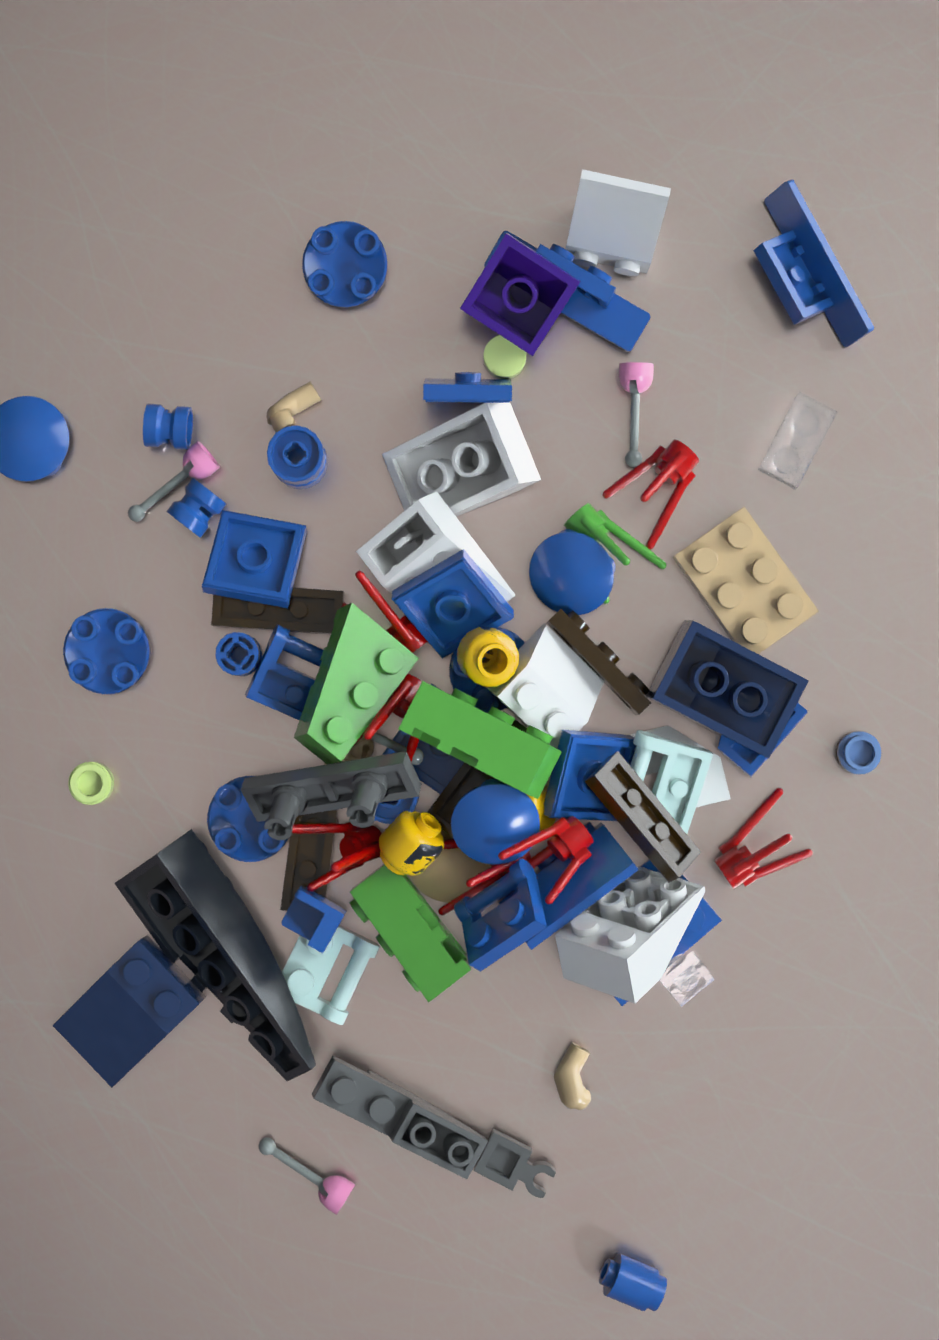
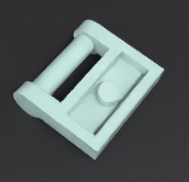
M637 730L633 744L637 746L630 766L644 781L653 751L664 754L652 793L685 833L688 834L713 753L704 748Z
M339 925L324 953H321L308 946L309 940L299 935L282 971L295 1003L320 1014L325 1019L343 1025L349 1014L346 1008L369 959L375 958L380 945ZM343 944L354 949V953L329 1002L319 997Z

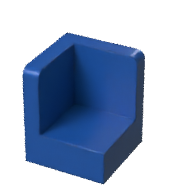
M301 885L294 895L295 898L281 923L284 927L308 939V946L324 953L347 910L313 891H308L306 887Z

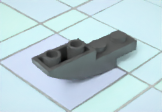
M332 1056L312 1092L313 1099L389 1136L393 1143L465 1179H468L488 1143L487 1138L431 1103L370 1070L365 1072L335 1056Z

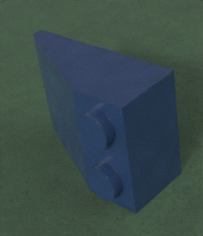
M684 620L646 697L766 758H770L809 680L693 620Z
M146 935L138 940L52 1026L112 1088L189 1015L206 996L164 954L161 948Z

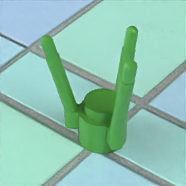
M590 503L576 511L564 524L566 529L585 534L598 543L601 542L625 566L630 564V559L607 535L609 531L660 569H665L667 566L665 561L611 521L602 510L597 512ZM608 596L607 599L604 601V604H608V603H609V601H610L609 596Z

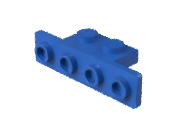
M791 179L784 182L764 200L782 235L761 243L753 251L793 324L796 325L825 312L842 345L848 347L872 332L874 325L794 180Z
M509 231L502 232L484 263L485 267L505 234H510L581 281L561 311V314L627 352L632 351L650 320V314L615 294L616 287L610 285L611 276L591 265L586 271L574 264L572 261L575 256L559 245L552 244L549 249L540 244L536 248Z

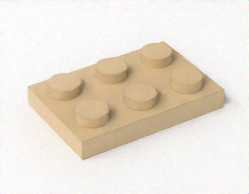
M745 506L673 556L678 566L730 639L757 654H760L819 612Z

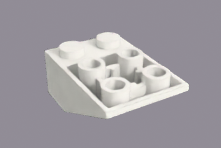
M438 492L418 499L356 551L380 584L391 594L394 589L464 549L507 602L515 596L514 592Z
M637 866L639 870L571 920L555 935L563 978L636 1003L663 976L705 893L704 886L685 881L681 878L668 883L661 873Z

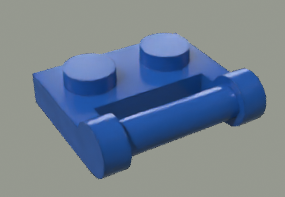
M276 625L245 692V696L300 720L315 678L281 664L277 660L283 650L320 667L323 649L290 635L289 629Z
M523 858L513 863L509 867L507 874L472 898L464 897L454 905L455 914L462 922L468 964L480 972L547 928L535 870ZM518 888V892L484 916L481 915V912Z

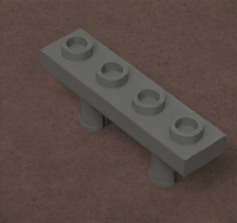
M405 751L249 777L244 779L240 790L257 822L265 821L264 827L265 830L268 829V835L276 840H285L292 835V828L298 815L347 808L346 814L347 817H350L349 821L351 824L357 827L371 826L374 823L379 803L418 797L422 784Z

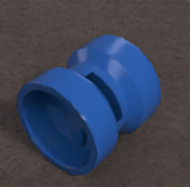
M148 403L143 418L144 445L146 447H159L170 441L175 449L188 450L191 445L193 432L192 408L177 406L171 413L169 409H165L161 404Z
M192 478L185 487L186 494L180 501H174L166 512L201 538L209 528L208 521L213 515L220 514L227 504L196 479Z
M233 632L227 634L219 641L215 657L223 671L231 675L245 677L256 671L263 656V650L255 638L245 633Z

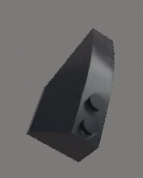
M192 829L114 883L164 954L173 963L180 959L191 970L194 976L190 981L201 992L208 988L223 1004L220 1012L231 1024L234 1022L244 1026L250 1032L248 1041L286 1081L294 1079L316 1066L301 1017L286 980L265 937L244 902L235 891L230 879L223 874L208 853L205 844L198 839Z

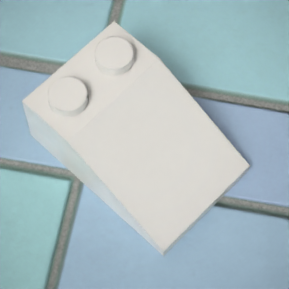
M582 169L566 244V250L575 256L572 262L584 267H590V265L597 267V263L614 266L616 273L626 276H638L639 272L647 273L652 262L671 188Z
M483 403L382 454L404 511L418 499L438 492L457 517L541 480L510 403Z

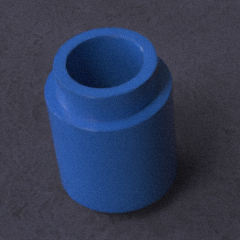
M618 1253L613 1260L608 1258L605 1261L600 1272L599 1284L604 1285V1296L640 1311H645L646 1309L656 1311L664 1298L667 1278L659 1275L658 1269Z

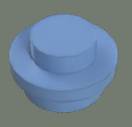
M857 731L849 733L838 745V760L841 766L850 773H869L880 762V744L874 736L867 732Z

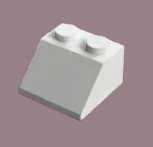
M544 623L518 650L519 664L515 674L504 684L486 688L527 727L531 725L551 735L553 738L549 745L557 749L562 729L580 731L588 722L604 681Z

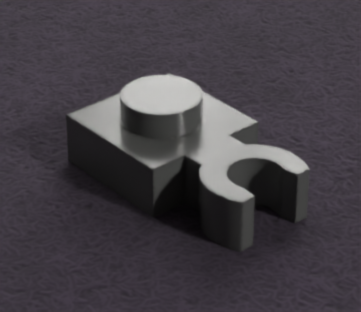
M494 1128L488 1138V1143L474 1166L475 1172L512 1191L517 1181L520 1180L525 1183L528 1192L538 1198H544L546 1192L543 1187L534 1183V1177L538 1173H546L554 1178L556 1174L555 1168L546 1161H535L533 1163L528 1161L532 1154L531 1147Z

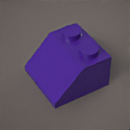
M506 233L460 309L533 356L581 281Z

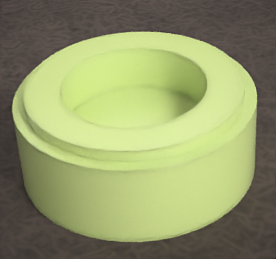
M501 335L492 338L484 349L483 359L485 368L495 378L512 379L523 370L526 363V352Z
M85 762L75 767L71 772L68 780L69 791L73 798L82 804H99L111 795L114 788V778L109 768L104 764Z

